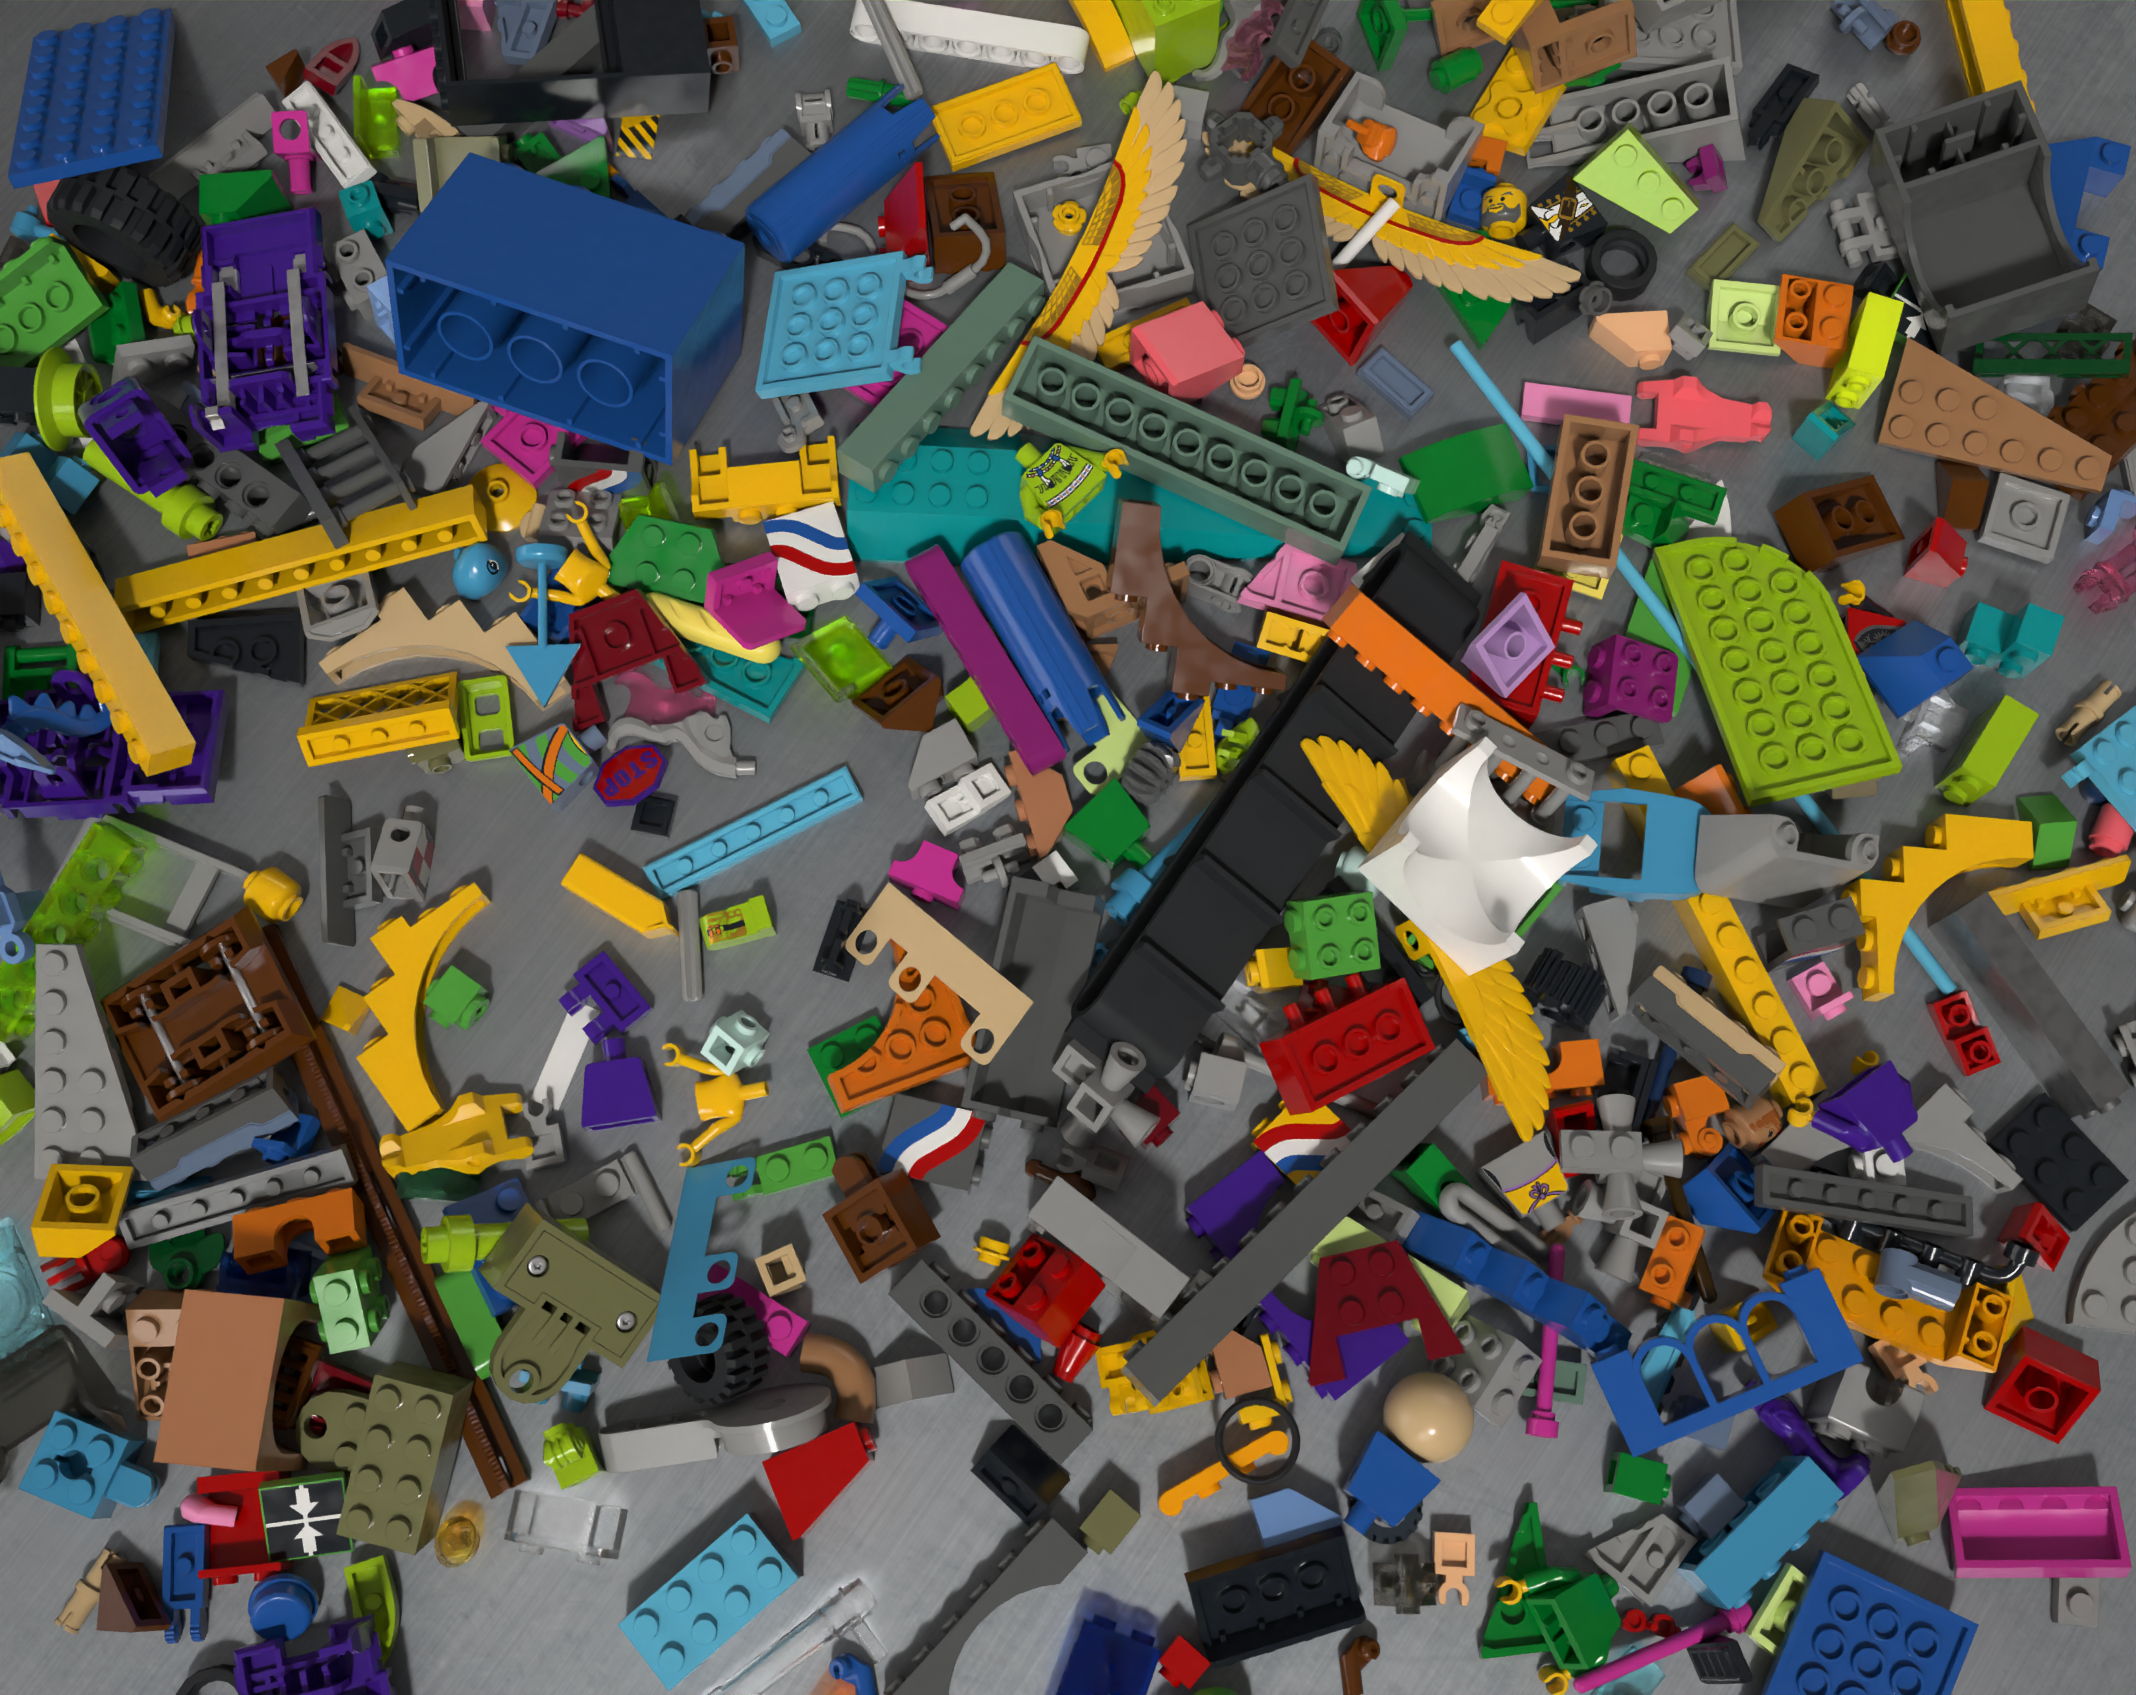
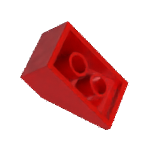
M915 162L884 200V216H878L879 238H886V248H879V254L904 251L908 258L915 255H925L927 257V268L931 267L923 162Z

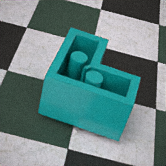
M1978 602L1965 614L1955 643L1971 664L1986 665L1998 670L2000 675L2007 678L2023 679L2052 656L2065 616L2032 603H2028L2019 612L2012 615Z

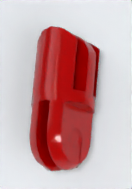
M116 1234L83 1257L75 1258L77 1265L48 1278L46 1281L48 1286L51 1287L81 1273L84 1279L62 1289L77 1292L95 1283L103 1272L112 1274L122 1269L129 1262L132 1251L128 1249L124 1237ZM57 1257L40 1265V1269L44 1273L74 1258Z

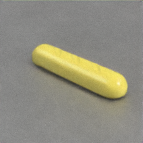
M658 592L646 594L647 598L678 637L760 664L771 663L781 654L782 644L780 639L756 649L747 650L704 607Z

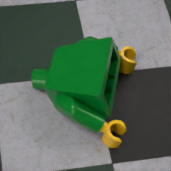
M1549 1566L1524 1574L1523 1580L1515 1581L1508 1576H1500L1495 1580L1494 1586L1497 1588L1512 1584L1511 1594L1499 1598L1505 1604L1514 1605L1520 1601L1522 1593L1527 1591L1530 1593L1525 1601L1561 1669L1559 1670L1556 1666L1550 1664L1543 1666L1538 1672V1678L1543 1683H1547L1554 1677H1557L1554 1683L1546 1687L1550 1694L1564 1695L1569 1687L1568 1680L1571 1678L1575 1679L1577 1676L1606 1663L1612 1637L1621 1626V1619L1611 1601L1619 1592L1618 1583L1612 1576L1605 1573L1598 1575L1595 1572H1580L1574 1566Z

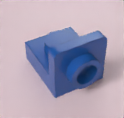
M1467 167L1454 194L1446 219L1479 230L1481 227L1482 197L1484 193L1494 188L1497 176L1489 174L1482 168Z

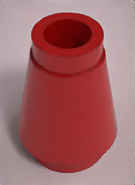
M1079 1321L1060 1346L1054 1363L1055 1366L1051 1372L1062 1380L1073 1383L1075 1377L1079 1375L1101 1345L1098 1342L1102 1334Z

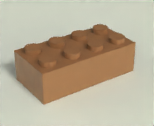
M1564 414L1558 432L1536 568L1603 579L1611 578L1617 565L1639 425Z

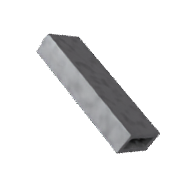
M1987 891L1928 927L2050 1098L2069 1118L2081 1115L2085 1120L2098 1112L2104 1114L2122 1102L2118 1096L2129 1090V1085Z

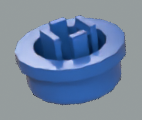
M276 1574L266 1577L255 1585L248 1601L250 1623L254 1631L263 1639L267 1640L283 1636L284 1642L294 1640L307 1630L318 1611V1594L311 1583L305 1578L294 1574Z

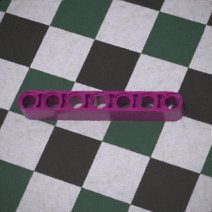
M936 544L905 561L906 570L1030 774L1034 777L1067 758L1060 740L940 546Z

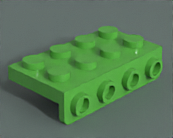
M51 236L38 238L31 243L28 251L19 258L8 261L2 267L0 272V366L35 367L47 349L62 346L110 309L109 304L68 242Z

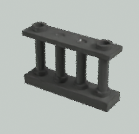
M1267 0L1265 3L1267 11L1238 40L1235 49L1231 51V58L1227 68L1247 85L1251 83L1260 61L1274 55L1290 69L1300 66L1329 0Z
M355 405L348 407V410L356 425L305 451L303 448L295 451L288 438L274 444L335 549L350 543L342 530L349 526L347 524L348 521L400 495L410 511L417 508L410 495L416 489L407 473L404 471L398 474L375 438L379 432L369 415L362 417ZM362 438L367 442V444L316 470L312 465L314 462ZM375 456L379 461L376 465L328 489L323 484ZM386 476L392 481L340 509L335 504V502Z

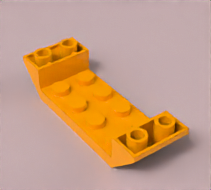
M1782 1210L1762 1273V1277L1777 1292L1781 1293L1777 1283L1785 1280L1784 1271L1803 1263L1806 1264L1808 1269L1817 1267L1820 1269L1849 1328L1877 1340L1886 1341L1891 1346L1910 1354H1917L1939 1366L1988 1373L1996 1372L2015 1302L2014 1297L1978 1282L1965 1290L1961 1289L1954 1309L1950 1312L1910 1298L1898 1300L1885 1297L1873 1289L1880 1254L1822 1231L1821 1227L1824 1220L1822 1217Z

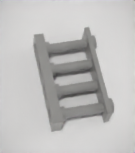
M1460 703L1457 707L1451 733L1456 736L1439 757L1424 749L1416 760L1411 784L1422 789L1442 764L1461 753L1469 743L1475 744L1486 736L1497 746L1488 758L1487 769L1489 776L1503 760L1523 769L1506 790L1492 784L1498 796L1522 820L1541 831L1552 834L1556 817L1552 814L1570 794L1585 802L1590 799L1595 771L1499 723L1482 712ZM1536 777L1556 786L1539 807L1519 798Z

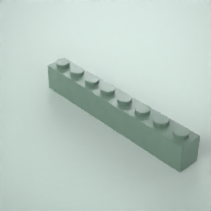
M1008 262L921 357V372L914 375L906 374L837 449L839 473L874 493L884 482H890L902 462L906 458H911L916 453L920 442L928 434H933L937 430L941 419L949 410H954L961 402L964 393L971 386L974 387L980 382L984 371L991 363H996L1000 360L1008 344L1012 340H1017L1022 335L1026 324L1033 317H1038L1046 304L1044 280Z

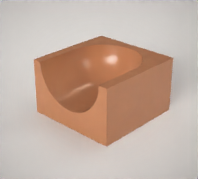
M185 1289L153 1462L252 1472L307 1470L308 1460L301 1452L286 1447L274 1437L272 1411L277 1374L287 1342L293 1332L318 1324L319 1319L322 1318L319 1305L284 1298Z

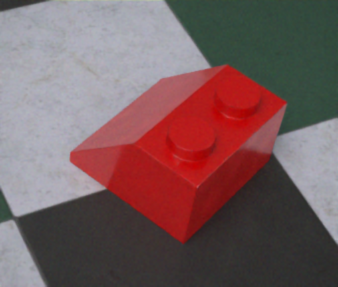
M2023 1325L2001 1355L1997 1370L1984 1400L1983 1409L2059 1444L2101 1392L2098 1360Z

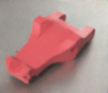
M1681 376L1672 380L1643 381L1637 385L1636 396L1644 400L1655 398L1653 428H1639L1637 446L1666 447L1685 454L1717 441L1745 443L1754 440L1761 443L1771 432L1772 410L1767 402L1748 404L1724 399L1707 390L1697 377Z

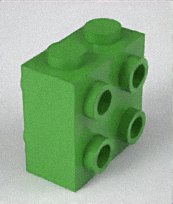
M1349 891L1285 901L1287 911L1284 914V924L1289 933L1291 946L1288 960L1290 968L1294 972V978L1315 980L1381 969L1372 891Z
M370 1245L328 1256L313 1275L312 1280H310V1296L314 1304H319L322 1317L318 1322L319 1335L322 1342L328 1343L330 1355L371 1347L387 1319L390 1318L389 1299L386 1294H381L379 1281L382 1279L381 1263L378 1257H373Z

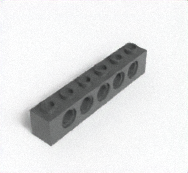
M140 383L192 455L191 464L183 469L188 476L185 479L186 481L194 478L200 482L197 487L210 495L214 500L220 496L227 501L224 506L240 519H243L245 515L253 519L254 521L251 525L267 538H270L273 534L279 536L298 529L312 510L307 500L298 491L238 450L220 453L212 443L193 428L188 415ZM138 424L124 433L134 430ZM240 480L237 485L233 486L236 481ZM268 499L264 504L259 506V504L263 500Z
M921 1259L888 1295L1047 1454L1061 1465L1093 1431L1088 1425L1093 1418L1076 1401L1070 1407L1059 1396L1064 1389L1048 1373L1041 1378L1031 1368L1035 1360L1019 1344L1013 1350L1002 1339L1007 1332L993 1318L989 1317L984 1322L974 1312L978 1304L963 1289L956 1294L945 1283L950 1276L935 1261L928 1266ZM934 1292H941L948 1299L947 1308L940 1314H932L926 1309V1300ZM961 1320H970L976 1326V1335L969 1342H960L954 1336V1327ZM989 1348H998L1005 1355L1003 1366L996 1371L987 1370L982 1364V1356ZM1018 1376L1030 1378L1034 1385L1032 1394L1023 1400L1015 1398L1010 1391L1011 1382ZM1047 1404L1058 1406L1062 1412V1421L1055 1428H1046L1039 1421V1412Z

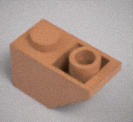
M1232 1330L1210 1352L1215 1368L1208 1370L1214 1393L1222 1392L1224 1400L1273 1386L1262 1347Z

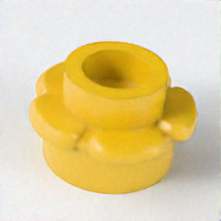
M1065 201L1063 205L1058 204L1053 209V225L1063 235H1075L1082 229L1083 223L1086 222V211L1080 208L1079 204L1075 201ZM1070 214L1072 215V218L1067 219L1066 215Z
M981 1235L978 1246H973V1250L979 1252L977 1260L999 1267L1002 1260H1010V1257L1007 1256L1010 1244Z

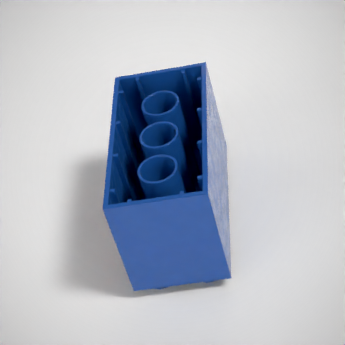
M469 152L385 258L399 373L627 451L631 449L644 453V457L673 466L741 356L745 243L731 239L719 231L703 230L661 216L649 208H637L595 194L580 185L564 184L525 171L516 164L509 162L501 163Z

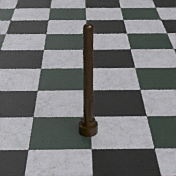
M1670 1116L1643 1121L1640 1127L1644 1140L1649 1141V1144L1673 1140L1671 1134L1675 1131ZM1663 1175L1676 1218L1695 1225L1681 1178ZM1701 1244L1692 1269L1703 1302L1713 1304L1717 1301L1718 1295Z

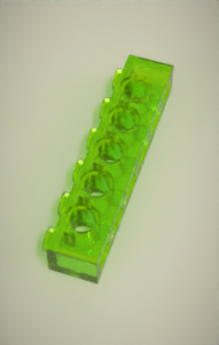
M94 822L22 931L30 935L34 941L35 950L32 958L18 964H9L3 960L0 965V1041L3 1043L25 1040L35 1031L36 944L60 943L56 938V931L60 925L66 932L63 944H82L84 947L86 942H91L100 932L102 927L100 921L107 910L113 909L123 896L121 889L128 878L135 876L144 864L142 857L148 848L111 823ZM103 860L109 868L108 874L104 879L100 877L98 872L99 864ZM81 893L87 898V906L84 911H81L77 905V899ZM15 943V949L18 952V946ZM17 990L23 996V1003L20 1008L14 1003V994Z

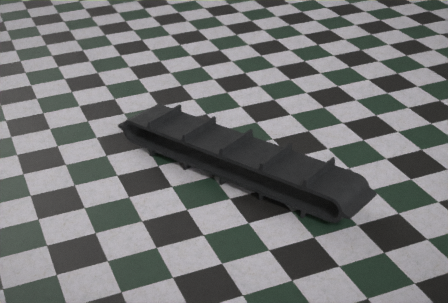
M1408 531L1401 542L1389 550L1377 562L1359 588V590L1448 664L1476 625L1480 615L1477 606L1482 595L1411 531ZM1326 636L1291 688L1278 695L1276 699L1280 704L1235 769L1221 777L1220 781L1224 783L1176 854L1165 858L1163 864L1167 867L1118 938L1106 943L1104 947L1108 952L1079 992L1072 1005V1018L1064 1032L1104 1063H1106L1110 1048L1115 1042L1130 1043L1143 1053L1146 1059V1067L1130 1083L1145 1094H1148L1156 1080H1160L1168 1075L1178 1065L1211 1015L1223 1011L1226 1005L1221 1000L1269 929L1282 924L1284 921L1280 913L1286 906L1285 901L1290 900L1326 845L1331 841L1339 839L1342 835L1337 829L1345 817L1321 785L1322 781L1301 748L1300 742L1308 738L1318 744L1317 738L1320 735L1329 737L1336 744L1339 740H1343L1351 746L1355 753L1358 749H1362L1371 759L1373 765H1375L1377 762L1382 763L1385 759L1396 755L1398 749L1394 745L1418 711L1410 703L1414 699L1411 694L1404 690L1399 695L1383 681L1386 676L1383 671L1376 667L1371 672L1355 658L1358 651L1350 644H1347L1343 649L1329 636Z

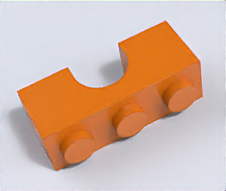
M1598 1039L1559 1042L1552 1048L1554 1065L1552 1071L1548 1074L1551 1088L1545 1089L1549 1101L1555 1100V1094L1570 1093L1571 1099L1594 1096V1090L1605 1085ZM1478 1053L1476 1055V1058L1483 1064ZM1487 1075L1480 1082L1482 1101L1494 1100L1495 1106H1504L1502 1102H1499Z
M352 1187L347 1189L334 1188L325 1194L309 1198L296 1197L284 1204L271 1207H254L246 1213L232 1216L234 1260L248 1275L288 1266L287 1252L289 1245L297 1236L305 1232H314L315 1241L327 1256L367 1247L364 1204Z

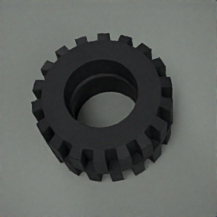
M727 1292L724 1294L718 1293L696 1302L693 1318L714 1314H724L726 1316L727 1323L722 1346L713 1353L672 1358L667 1361L669 1370L672 1369L674 1374V1380L677 1385L680 1384L683 1387V1392L688 1397L693 1395L695 1402L700 1404L706 1403L707 1406L720 1404L759 1385L763 1381L762 1377L767 1374L769 1369L766 1362L770 1361V1352L767 1350V1345L770 1343L768 1336L764 1333L763 1328L765 1326L762 1320H758L756 1311L752 1306L747 1307L744 1299L739 1296L735 1298L732 1293ZM709 1322L699 1328L695 1336L697 1345L708 1346L716 1339L719 1331L717 1324Z

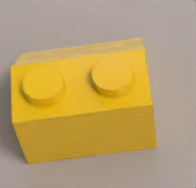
M51 1164L30 1227L38 1256L81 1258L114 1237L117 1233L130 1189L134 1167Z

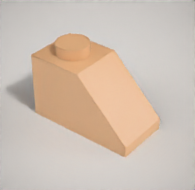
M1667 310L1605 313L1601 316H1594L1588 329V336L1627 367H1640L1643 370L1658 368L1664 365L1672 351L1671 338L1668 336L1670 330Z

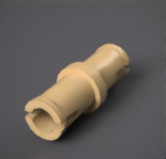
M2102 680L2086 699L2076 703L2070 717L2056 729V737L2062 741L2071 732L2070 737L2064 744L2075 746L2091 727L2101 723L2106 710L2121 697L2122 693L2119 687L2115 685L2106 694V690L2113 682Z
M104 1547L101 1555L84 1579L80 1578L74 1587L77 1590L60 1615L54 1620V1623L59 1627L65 1625L63 1628L65 1631L77 1635L99 1602L103 1567L108 1563H126L127 1559L122 1555L117 1556L118 1552Z

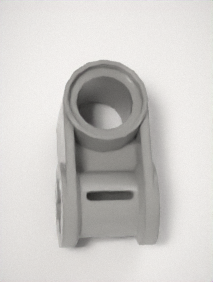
M1193 555L1187 559L1185 564L1190 573L1199 571L1207 578L1205 581L1199 582L1190 577L1187 591L1188 596L1212 604L1229 613H1240L1242 611L1243 605L1236 602L1240 593L1254 580V576L1243 568L1209 558L1206 555ZM1235 586L1233 593H1230L1231 587Z

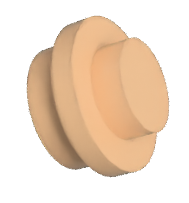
M1244 364L1242 373L1232 378L1229 384L1234 395L1244 400H1251L1262 394L1266 380L1263 372L1257 366Z

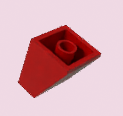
M852 1422L762 1462L792 1541L808 1535L875 1461L872 1452L878 1450V1446L870 1427L865 1426L862 1428L860 1422Z

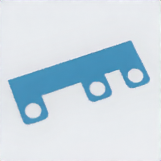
M753 1157L686 1169L647 1362L713 1353L722 1346L727 1323L726 1316L724 1314L695 1318L693 1316L698 1293L727 1289L735 1280L738 1264L737 1253L727 1252L709 1256L705 1255L716 1199L720 1196L745 1192L752 1186L756 1167V1160ZM736 1166H746L748 1169L746 1180L737 1187H729L726 1183L728 1173ZM721 1260L727 1261L730 1264L728 1276L720 1283L714 1284L709 1282L707 1275L711 1266ZM709 1322L717 1324L719 1331L716 1339L708 1346L697 1345L695 1336L699 1328Z

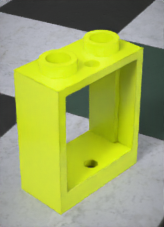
M1872 292L1867 294L1850 318L1847 351L1832 371L1825 399L1833 401L1843 408L1860 409L1884 378L1905 302Z

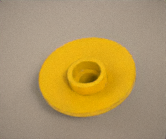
M494 464L483 468L468 483V485H474L486 509L487 531L504 533L519 528L523 516L530 512L533 503L538 501L537 489L535 490L504 464ZM498 489H504V492L501 496H492L494 491Z

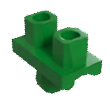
M1291 378L1289 387H1272L1269 406L1272 411L1282 412L1281 419L1265 418L1261 435L1264 439L1280 444L1282 447L1296 453L1300 434L1309 436L1311 428L1321 427L1324 422V414L1316 409L1318 402L1314 399H1309V394L1302 390V380Z

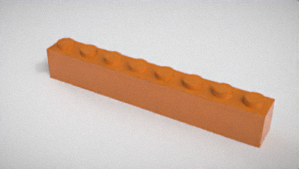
M1351 584L1322 618L1330 628L1326 633L1327 636L1343 649L1347 644L1358 651L1355 658L1371 672L1376 667L1386 674L1383 681L1399 695L1404 690L1411 694L1414 699L1410 703L1427 718L1431 713L1439 717L1442 721L1438 726L1451 738L1456 736L1451 733L1457 707L1460 703H1463L1548 747L1355 585ZM1469 743L1466 749L1472 746L1473 744ZM1503 760L1494 772L1510 785L1523 769ZM1536 777L1522 795L1534 806H1537L1540 802L1543 803L1556 786Z

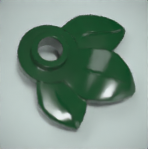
M204 1228L171 1238L170 1241L163 1240L149 1244L150 1264L153 1269L163 1274L164 1282L168 1289H198L204 1280L205 1274L215 1269L221 1262L226 1248L225 1235L223 1233H214L207 1236ZM189 1268V1278L184 1282L182 1278L183 1272Z

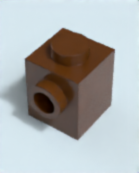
M733 16L704 18L703 26L711 74L723 75L729 72L740 71L738 43Z

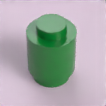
M1472 47L1468 49L1460 48L1433 61L1431 71L1429 72V79L1433 88L1443 94H1448L1475 81L1478 75L1483 72L1481 56Z

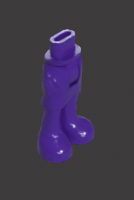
M1752 1377L1743 1388L1758 1383V1381ZM1784 1395L1752 1408L1758 1418L1788 1445L1794 1456L1800 1453L1803 1456H1809L1844 1493L1838 1501L1849 1495L1871 1471L1869 1465L1872 1461L1860 1452L1851 1454L1846 1458H1839L1819 1440L1812 1430V1426L1801 1415L1795 1404Z

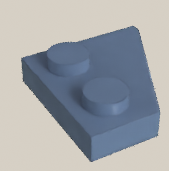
M494 0L499 15L497 25L498 31L502 36L500 41L502 56L507 64L523 66L547 45L557 18V3L555 0Z

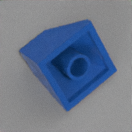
M1915 619L1857 655L1865 676L1897 720L1959 681L1974 668L1950 636Z
M1730 1142L1726 1143L1717 1154L1711 1156L1686 1178L1683 1186L1692 1215L1700 1224L1756 1234L1762 1230L1776 1212V1209L1754 1206L1755 1165L1741 1149L1736 1148Z

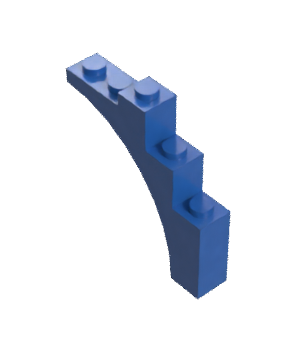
M1413 1209L1420 1217L1402 1244L1410 1256L1514 1307L1565 1337L1594 1358H1596L1595 1352L1613 1344H1617L1619 1350L1625 1347L1628 1348L1629 1340L1633 1333L1606 1312L1607 1307L1589 1292L1550 1278L1530 1261L1490 1246L1469 1229Z

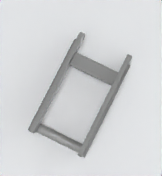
M105 814L103 818H87L84 820L48 890L50 891V897L179 949L191 941L186 939L219 873L221 872L243 882L249 873L243 871L241 866L114 814ZM101 824L196 862L163 928L67 890L72 877Z

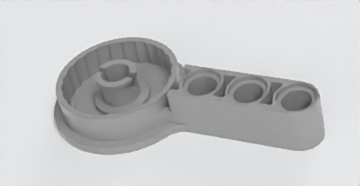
M818 1383L780 1385L740 1396L713 1408L622 1421L607 1425L598 1431L606 1471L608 1473H621L718 1458L719 1448H725L726 1452L730 1454L749 1456L778 1452L801 1445L818 1437L828 1428L829 1422L826 1408L832 1402L830 1388Z

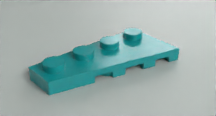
M678 637L710 680V684L699 687L700 689L768 724H771L807 668V660L794 657L792 660L778 656L771 663L760 664ZM663 659L652 663L667 671Z

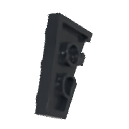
M301 614L188 620L187 656L193 661L304 688V629Z

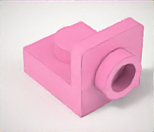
M1824 961L1787 981L1811 1021L1821 1015L1825 1017L1826 1021L1847 1011L1844 1003L1854 998L1851 991L1845 994L1842 992Z

